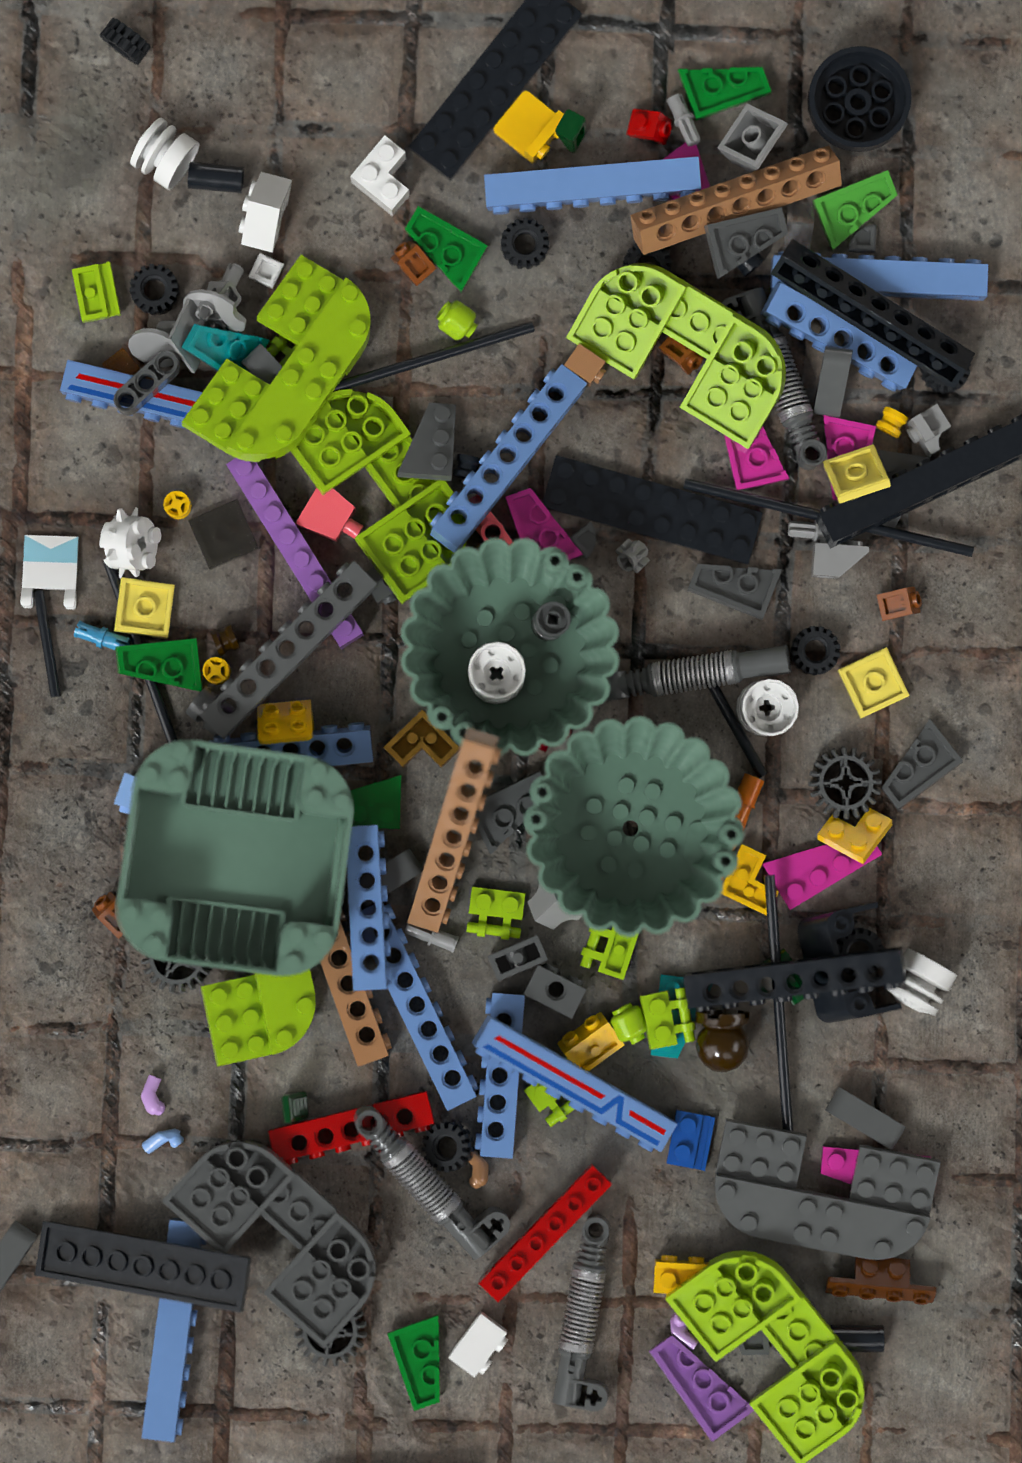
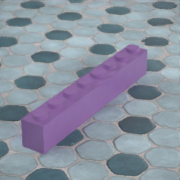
M238 458L233 459L226 464L313 603L319 597L317 591L327 581L330 584L332 582L257 462L244 461ZM323 603L319 607L320 616H331L334 610L333 605ZM352 614L331 633L341 649L364 636Z

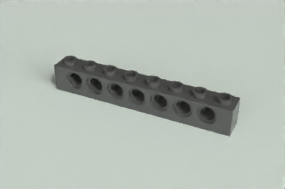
M355 561L351 565L346 562L336 572L339 577L332 584L327 581L317 591L319 597L313 603L307 601L297 611L300 616L293 623L288 620L278 630L281 635L274 642L269 639L259 649L261 654L254 661L250 658L239 669L242 673L235 680L231 677L220 688L223 692L216 699L211 697L201 707L203 712L200 716L223 739H226L378 587V584ZM342 584H350L352 586L353 592L350 597L341 598L338 595V589ZM323 603L333 605L334 610L331 616H320L319 607ZM305 622H311L314 625V632L308 637L300 634V626ZM286 641H291L295 645V650L290 656H284L280 651L281 645ZM267 660L273 661L276 666L274 673L271 675H264L261 671L262 664ZM246 680H254L256 683L255 692L250 695L244 694L242 684ZM227 699H234L237 703V708L232 714H226L223 710V703Z

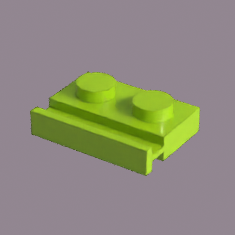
M110 262L72 269L83 323L106 319L112 316H121Z

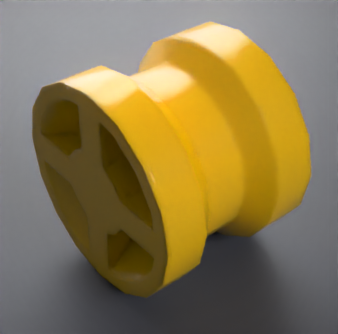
M885 406L883 417L877 421L875 426L883 433L899 438L901 434L900 429L902 425L907 423L909 418L903 413Z
M172 491L164 498V510L171 518L180 520L190 514L192 504L185 493Z
M212 657L204 663L203 675L210 683L220 685L227 682L230 678L231 668L224 659Z

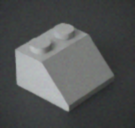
M746 104L717 148L731 163L749 172L758 170L788 124L750 104Z

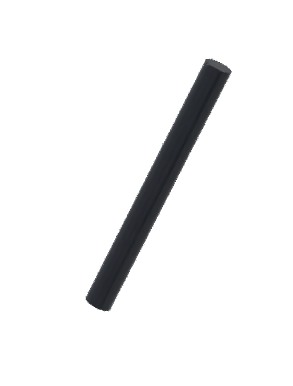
M44 590L34 591L33 594L50 697H60L61 691Z
M716 683V687H713V684H711V688H709L707 684V688L757 777L765 776L768 774L720 687Z

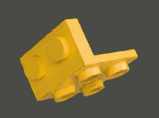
M524 91L494 126V133L530 163L534 164L538 158L542 160L551 148L549 144L554 138L559 139L555 130L564 113L560 110L556 113L553 112L530 92Z
M311 699L260 704L257 707L258 741L260 744L308 741L313 738L314 718Z

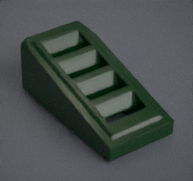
M567 109L555 131L568 151L573 154L574 152L576 153L587 133L585 117Z
M291 1092L283 1095L282 1106L285 1123L308 1118L306 1092Z

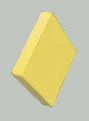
M874 444L823 461L825 471L839 504L891 487L890 480Z
M122 577L120 579L114 631L167 639L175 585Z
M887 647L837 670L860 719L910 696Z

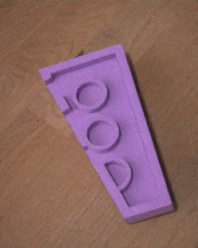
M669 1335L649 1350L710 1441L717 1439L754 1411L746 1400L702 1363L698 1357L673 1335Z

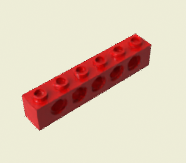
M427 1090L369 1105L378 1110L386 1119L387 1125L389 1124L396 1131V1135L398 1134L400 1137L404 1136L403 1131L414 1129L415 1133L430 1130V1125L435 1123ZM358 1108L268 1130L272 1150L289 1165L298 1163V1157L308 1155L310 1160L325 1156L324 1151L335 1148V1152L339 1153L350 1150V1144L361 1142L362 1146L371 1144L369 1143L370 1140H366L360 1133L357 1136L351 1137L345 1132V1125L348 1122H354V1114ZM409 1109L413 1114L412 1121L406 1124L401 1123L397 1118L398 1111ZM365 1116L361 1121V1125L364 1127L372 1126L371 1119L374 1116ZM328 1128L333 1132L334 1137L330 1143L320 1141L318 1133L321 1129ZM296 1135L304 1136L307 1140L306 1148L302 1150L296 1149L292 1144L293 1137Z
M591 1163L479 1279L478 1284L499 1302L606 1192L612 1183Z

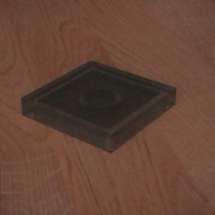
M238 499L188 520L209 570L259 549Z

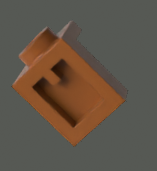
M411 241L403 242L394 250L395 254L390 258L416 286L436 269L420 247Z
M669 336L659 346L661 352L677 363L688 375L693 370L699 368L704 359L701 355Z
M915 587L902 588L877 595L882 621L921 613L922 600Z
M109 892L107 895H102L97 899L92 911L119 939L123 934L116 921V896Z

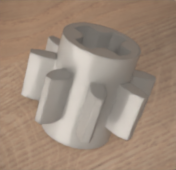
M628 538L615 550L618 554V565L625 571L634 570L635 573H638L650 561L646 557L648 555L646 545L639 540L632 542Z

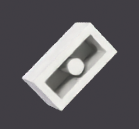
M480 1311L449 1353L448 1358L473 1377L478 1372L483 1375L492 1363L489 1357L495 1350L499 1353L507 1343L508 1339L505 1337L507 1330Z

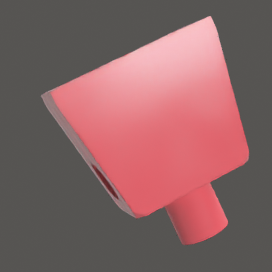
M316 488L295 523L301 529L336 542L342 533L355 539L364 528L362 524L351 519L356 508L334 489L322 495L318 488Z

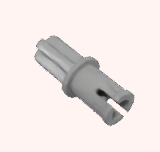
M675 94L667 99V104L673 113L674 125L680 128L688 146L698 144L700 136L693 122L694 115L688 110L683 95Z
M816 520L814 523L790 521L788 524V535L790 537L812 538L815 542L817 539L825 538Z
M407 923L405 928L406 934L428 942L427 945L429 946L433 944L452 953L459 939L458 936L441 930L437 933Z

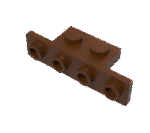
M855 1257L854 1279L828 1277L825 1287V1293L836 1297L850 1295L859 1296L865 1300L882 1298L890 1302H900L903 1300L913 1301L919 1305L933 1303L937 1290L933 1286L910 1284V1259L899 1258L871 1260Z

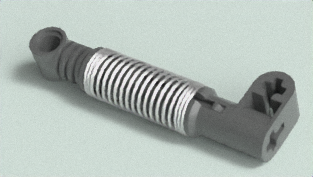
M756 288L722 301V304L733 311H736L739 306L737 302H740L745 318L767 331L778 344L785 361L786 381L783 393L775 404V407H778L776 411H781L778 415L782 426L787 428L788 432L792 431L789 435L790 438H794L792 443L797 444L794 448L798 465L805 470L816 469L826 458V448L820 442L819 437L815 438L818 435L817 431H813L815 426L810 425L813 423V409L811 404H809V400L806 399L808 396L805 395L804 386H801V377H798V369L795 368L794 359H791L793 356L790 354L791 351L788 350L789 346H787L786 337L778 330V327L766 322V317L760 314L767 301L763 288ZM805 450H814L817 454V460L811 461L807 459Z
M787 645L740 653L736 650H727L724 653L721 651L720 654L716 652L715 655L711 653L710 656L709 654H706V656L702 654L701 657L697 655L696 658L692 656L691 659L690 657H687V659L683 657L682 660L678 658L677 661L673 659L672 662L671 660H668V662L664 660L663 663L660 661L658 663L653 662L649 663L647 667L642 668V671L636 669L635 673L633 670H629V674H627V671H616L613 675L607 677L610 684V693L605 701L630 698L631 694L634 697L637 696L638 692L641 696L644 695V691L653 697H659V695L664 696L665 693L668 695L669 690L671 694H673V690L677 694L678 689L682 693L683 689L685 692L688 691V688L692 691V687H694V690H697V686L701 690L702 685L706 689L707 684L709 688H711V684H713V687H716V683L720 687L721 682L725 686L726 681L728 685L740 683L744 678L790 674L792 669L789 649Z
M365 1105L357 1109L354 1114L356 1129L366 1140H370L369 1143L372 1146L374 1145L375 1150H379L380 1161L389 1169V1172H393L392 1175L399 1179L402 1186H405L408 1193L415 1197V1200L418 1201V1204H421L424 1211L431 1215L432 1220L438 1225H443L474 1260L483 1256L509 1232L510 1221L504 1210L496 1206L488 1207L473 1219L463 1207V1201L455 1194L456 1192H452V1189L449 1188V1185H446L443 1178H439L440 1175L436 1174L437 1171H433V1167L427 1164V1160H424V1157H420L421 1153H417L413 1144L406 1137L396 1135V1131L389 1124L387 1125V1121L375 1107ZM367 1115L375 1117V1123L370 1127L361 1125L362 1119ZM491 1219L499 1220L500 1224L496 1227L494 1224H491ZM483 1223L491 1229L493 1234L490 1237L480 1227Z
M602 1215L590 1216L582 1228L581 1241L584 1243L580 1244V1248L583 1250H579L578 1253L582 1256L578 1257L577 1261L573 1263V1270H571L572 1277L570 1279L572 1281L569 1282L571 1286L568 1287L570 1291L568 1292L569 1296H567V1306H565L567 1310L564 1311L566 1315L563 1316L565 1320H563L564 1325H562L563 1329L560 1335L562 1339L559 1340L560 1345H558V1351L561 1355L552 1401L558 1405L588 1411L601 1410L609 1398L608 1387L603 1382L584 1378L587 1359L592 1356L594 1343L591 1341L595 1339L591 1336L596 1335L592 1331H596L594 1327L597 1324L594 1322L598 1321L595 1317L599 1316L596 1312L600 1311L597 1307L601 1306L598 1304L601 1302V1299L598 1298L603 1297L599 1293L603 1292L600 1288L604 1286L599 1283H605L607 1271L602 1259L606 1257L603 1252L607 1251V1248L604 1246L608 1245L611 1225L608 1219ZM594 1222L600 1223L604 1228V1233L601 1236L592 1235L589 1231L590 1224ZM582 1385H588L586 1394H591L593 1390H598V1395L602 1396V1398L599 1397L597 1402L592 1401V1396L587 1395L585 1403L580 1402Z

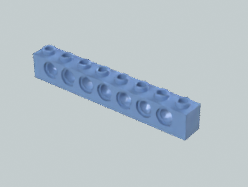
M561 364L557 370L553 368L543 380L546 383L541 391L536 389L527 401L530 405L525 411L520 409L511 421L514 424L509 431L504 429L495 441L498 445L493 452L488 450L479 461L482 466L476 473L472 470L463 481L465 485L460 493L455 491L446 503L449 506L444 514L439 512L430 523L433 526L430 535L453 553L462 548L585 391L587 382ZM558 392L562 399L554 401L549 397L548 393ZM534 412H541L545 415L546 419L544 421H537L533 418L532 414ZM519 432L527 433L530 440L522 442L518 440L516 434ZM510 453L514 460L504 462L500 458V454ZM493 473L497 476L498 480L494 483H489L484 479V475ZM475 493L481 497L482 501L474 504L468 500L467 496ZM460 514L465 518V522L463 524H456L452 521L451 516Z
M383 903V913L388 912L390 930L385 940H390V948H397L401 952V959L398 963H390L386 959V967H391L392 983L387 984V988L448 1111L477 1097L475 1091L479 1087L473 1075L467 1076L463 1066L467 1065V1062L461 1050L455 1051L451 1043L455 1040V1037L449 1025L443 1027L439 1017L444 1015L438 1002L432 1003L427 994L432 990L426 978H420L416 971V968L420 967L414 953L408 954L404 944L408 943V940L402 928L397 930L392 920L396 916L390 903L387 905ZM376 904L362 910V913L366 916L373 915L376 912ZM370 927L364 930L363 938L365 942L373 943L377 940L374 928ZM372 955V957H373V959H374V961H375V963H376V965H377V967H378V966H379V959H378V957H377L376 955ZM408 972L412 975L413 983L410 987L404 988L399 985L398 976L400 973ZM415 996L421 997L425 1001V1008L420 1012L413 1011L409 1006L411 998ZM432 1021L436 1024L437 1032L433 1036H426L422 1033L421 1026L424 1022ZM439 1045L445 1046L449 1051V1056L443 1061H439L433 1056L434 1048ZM449 1070L459 1072L461 1080L458 1084L450 1085L446 1082L445 1074Z

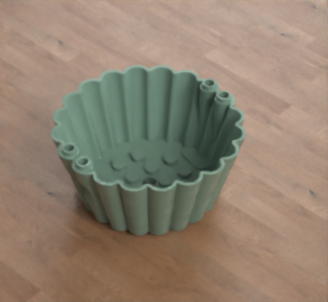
M492 538L486 540L481 545L479 551L469 547L461 548L451 558V565L442 564L434 567L428 574V588L416 591L411 597L410 610L414 616L408 618L401 628V637L408 646L401 657V666L408 676L414 678L410 686L411 696L416 703L428 706L427 715L430 723L438 729H451L453 739L461 746L469 727L499 737L497 748H501L500 755L506 753L511 748L515 753L525 756L535 753L541 743L552 747L561 745L569 736L570 728L581 729L587 726L592 720V706L600 705L608 698L610 684L607 677L613 675L619 665L618 654L611 647L617 641L619 628L612 618L606 616L610 606L609 598L599 588H592L593 580L589 570L583 565H569L568 557L561 549L549 547L541 551L538 544L528 538H520L510 546L501 539ZM548 602L563 604L571 615L569 628L554 641L539 639L531 628L533 615L543 604ZM494 642L515 647L523 658L525 665L522 689L515 698L501 704L487 703L478 698L472 691L468 679L470 659L476 650L485 644ZM501 670L498 672L491 671V680L496 678L502 680Z
M641 716L631 718L625 725L614 719H606L596 726L594 733L588 731L574 733L568 740L567 751L558 750L548 756L545 762L546 775L534 780L530 789V796L535 805L530 807L525 813L524 826L533 837L529 840L526 848L529 860L541 867L538 873L540 886L549 893L558 894V904L563 912L574 916L583 914L586 924L594 930L601 931L613 926L618 934L631 937L640 933L643 928L654 934H662L672 927L674 919L679 922L692 921L700 913L701 902L710 903L720 897L723 891L721 878L731 875L737 868L738 858L733 848L740 844L744 836L743 825L735 817L741 807V798L738 792L727 786L729 782L727 767L721 761L710 759L709 747L703 740L693 737L685 739L681 728L673 723H663L655 728L652 721ZM626 821H634L638 825L636 835L627 836L624 834L623 825Z

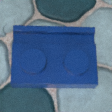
M676 1109L674 1121L677 1123V1126L671 1135L666 1163L705 1171L715 1117Z

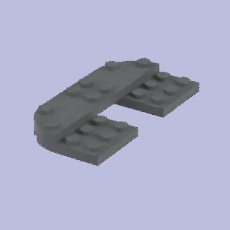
M726 1118L715 1171L716 1198L727 1220L745 1234L864 1259L882 1260L908 1251L925 1233L930 1221V1210L941 1164L939 1159L860 1144L849 1197L832 1196L796 1189L807 1134Z
M234 1140L215 1146L195 1163L162 1200L165 1205L216 1251L226 1253L259 1215H262L295 1245L300 1252L263 1294L323 1348L330 1343L358 1312L371 1293L376 1277V1258L368 1238L350 1219L285 1160L265 1145L248 1140Z

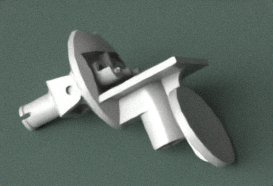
M230 263L222 280L209 281L207 290L190 291L184 297L183 308L177 320H162L157 324L156 329L143 328L135 331L128 343L130 352L138 360L147 364L160 352L169 351L177 357L178 361L181 358L191 373H195L201 360L181 348L194 324L241 333L246 327L247 319L236 309L241 302V296L236 286L244 273L243 268L238 264L233 263L232 265ZM165 359L161 362L160 367L172 366L174 361Z

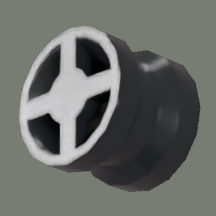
M457 454L458 466L454 469L453 476L465 479L472 470L476 473L479 467L482 466L479 463L481 458Z

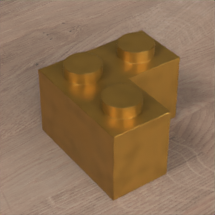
M423 710L384 746V749L403 768L422 749L441 768L460 751V747L442 729H438L430 723L428 715Z

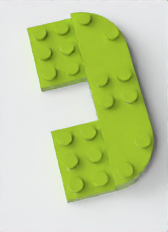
M303 255L299 256L257 315L258 322L297 345L272 383L269 385L229 359H226L182 421L183 427L240 460L260 462L261 459L272 457L277 459L292 451L318 418V412L344 375H348L356 364L369 340L370 310L361 290L348 278L342 280Z
M634 263L620 267L604 276L591 291L566 338L577 345L580 343L606 361V363L632 379L637 378L662 332L707 359L680 408L749 449L776 402L779 401L785 386V361L773 337L760 326L662 267L647 263Z
M352 389L338 390L332 392L318 412V418L291 453L322 495H325L364 467L395 510L356 536L355 541L400 603L404 604L411 599L416 591L428 587V574L434 567L442 564L451 565V558L454 553L430 535L433 528L430 523L439 512L444 514L449 506L446 503L454 492L447 482L443 480L397 477L400 466L412 442L409 430L391 406L378 396L369 392L366 394L352 391ZM460 514L451 516L452 521L456 524H463L465 522V518Z
M310 969L299 974L286 976L254 973L255 975L200 986L217 1066L283 1052L295 1045L304 1036L312 1022L316 1004Z
M751 1251L727 1252L711 1259L706 1267L666 1295L665 1300L715 1362L762 1330L793 1370L752 1398L749 1404L796 1463H806L843 1437L855 1425L861 1414L864 1401V1379L861 1368L854 1356L840 1341L787 1272L774 1260Z

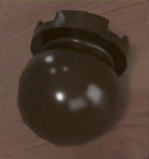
M726 1009L696 1012V1023L703 1026L697 1035L695 1044L699 1059L706 1067L715 1072L723 1073L738 1068L746 1060L750 1047L748 1035L742 1028L745 1024L750 1023V1012L738 1010V1014H726Z

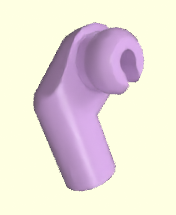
M149 1074L141 1093V1099L149 1114L159 1116L165 1111V1104L159 1101L156 1095L161 1079Z
M674 1313L670 1319L671 1335L692 1351L699 1341L688 1332V1327L677 1313Z

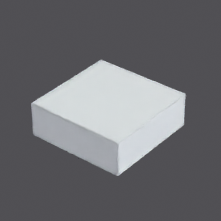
M259 253L248 277L274 289L285 265Z

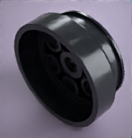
M855 46L839 50L823 61L813 76L807 97L809 116L817 132L835 147L852 152H865L877 149L891 141L901 130L907 119L911 107L909 80L900 64L881 50L866 46ZM860 72L865 75L866 81L864 83H857L852 75ZM836 83L841 86L842 92L840 94H833L829 91L828 86ZM876 88H884L888 93V97L879 98L875 95L874 90ZM852 99H860L864 104V108L854 109L850 101ZM828 110H836L840 118L832 121L828 119L826 112ZM874 114H881L885 117L886 123L878 125L874 123L872 116ZM850 125H857L860 127L862 134L853 136L849 133L848 127Z

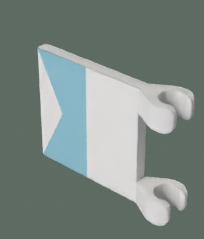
M25 535L20 601L23 608L33 607V589L65 590L64 606L66 609H76L79 537Z

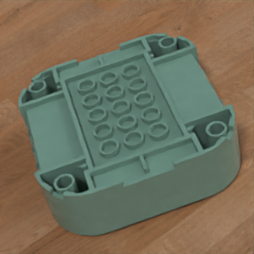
M197 740L175 741L153 752L138 769L130 790L131 800L118 892L115 899L116 921L125 939L135 950L147 957L175 963L277 976L299 974L317 965L328 954L337 936L353 822L352 796L342 776L329 764L314 757Z

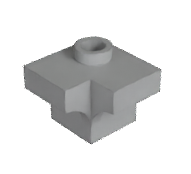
M938 404L913 417L907 423L909 427L907 433L914 443L918 442L927 457H931L940 450V435L946 432L951 425Z
M540 883L536 894L528 901L534 920L553 930L564 921H578L583 916V914L574 916L563 912L558 904V894L545 891L540 886Z

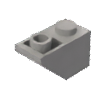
M820 539V543L815 542L813 545L811 577L838 579L869 552V547L863 546L862 541H847V545L839 544L830 549L826 539Z

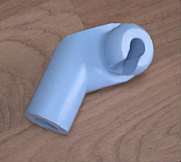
M175 1128L159 1131L142 1143V1147L145 1152L150 1154L168 1141L171 1147L175 1148L184 1142V1138L180 1135L181 1131Z

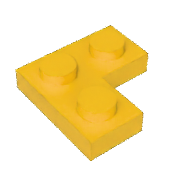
M870 807L869 811L863 815L855 827L839 818H833V815H831L818 832L817 839L864 864L891 828L892 819Z
M741 844L737 852V868L731 875L725 877L721 894L767 916L765 884L755 880L766 855Z

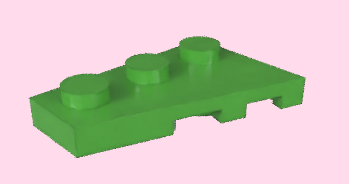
M888 170L812 200L831 250H834L842 241L897 196Z

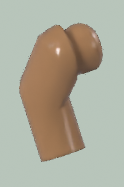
M474 1149V1152L470 1153L473 1157L468 1161L473 1166L469 1184L471 1187L479 1189L488 1181L489 1166L487 1161Z

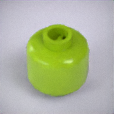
M459 300L451 303L447 301L436 317L439 320V329L454 340H460L464 336L469 338L477 328V324L474 323L476 313Z
M630 1002L612 1012L613 1017L610 1019V1025L614 1029L619 1041L627 1042L630 1040L633 1045L646 1038L644 1032L647 1031L642 1008L639 1005H632Z

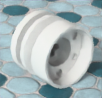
M158 118L139 139L132 154L130 164L136 169L142 166L141 171L145 175L149 174L156 167L154 181L167 190H171L179 183L189 169V164L194 161L200 144L185 133L173 140L176 127L173 125L167 127V121L163 118Z
M494 642L485 644L476 650L470 659L468 679L472 691L478 698L491 704L507 703L515 698L522 689L525 665L523 658L516 649L508 644ZM494 670L495 672H498L499 670H501L502 680H499L497 678L491 680V671Z
M766 679L750 683L742 690L737 699L736 713L739 722L745 730L754 735L775 736L784 733L792 727L798 716L799 704L796 694L790 686L780 680ZM764 700L766 705H771V710L767 711L766 716L764 711L759 710V706L764 705Z
M907 948L904 953L905 968L908 971L907 980L901 984L900 988L886 990L891 992L896 1000L917 1012L935 1016L938 1010L929 1005L928 1002L931 999L942 1004L943 1000L934 993L936 988L949 991L957 975L931 959Z

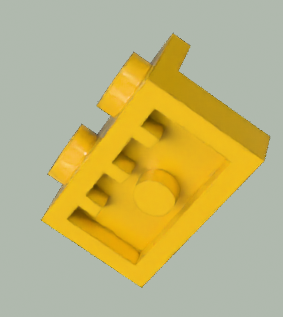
M601 1012L588 1017L584 1024L574 1031L566 1033L562 1040L557 1043L568 1060L587 1071L593 1069L624 1046V1043L618 1040L614 1029Z
M661 1255V1259H655L653 1293L669 1294L706 1267L709 1262H704V1257L689 1256L688 1261H679L675 1255Z

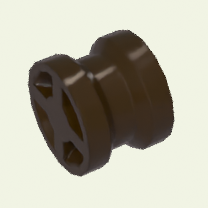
M231 623L225 625L222 630L218 631L215 629L210 631L220 656L226 654L227 650L240 649Z

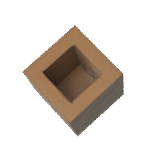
M580 343L564 364L566 368L587 382L588 387L593 382L598 384L607 372L603 369L606 361Z

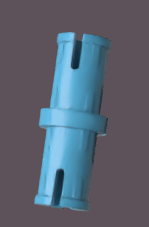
M79 621L77 624L79 628H75L74 637L95 643L96 647L101 649L104 646L115 650L117 646L130 645L131 638L109 632V629L106 627L100 629Z

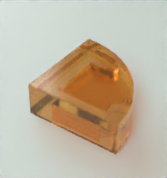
M123 347L102 363L106 369L129 375L140 370Z

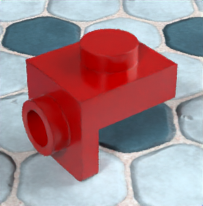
M633 109L626 134L632 138L654 140L660 145H666L672 131V120L658 111Z

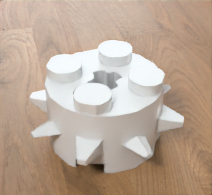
M135 507L131 516H128L122 508H119L117 515L113 516L112 521L105 522L100 534V548H104L106 559L103 560L110 568L119 569V578H122L125 570H129L135 577H138L140 570L151 569L155 566L158 543L162 537L161 531L158 527L154 526L149 518L138 516L137 507Z

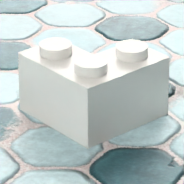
M384 135L350 176L351 182L392 216L410 196L409 189L392 176L406 160L405 151Z
M261 172L257 182L252 181L249 195H246L242 211L246 212V218L242 217L239 227V233L243 234L242 245L273 252L279 237L282 215L288 204L292 180Z

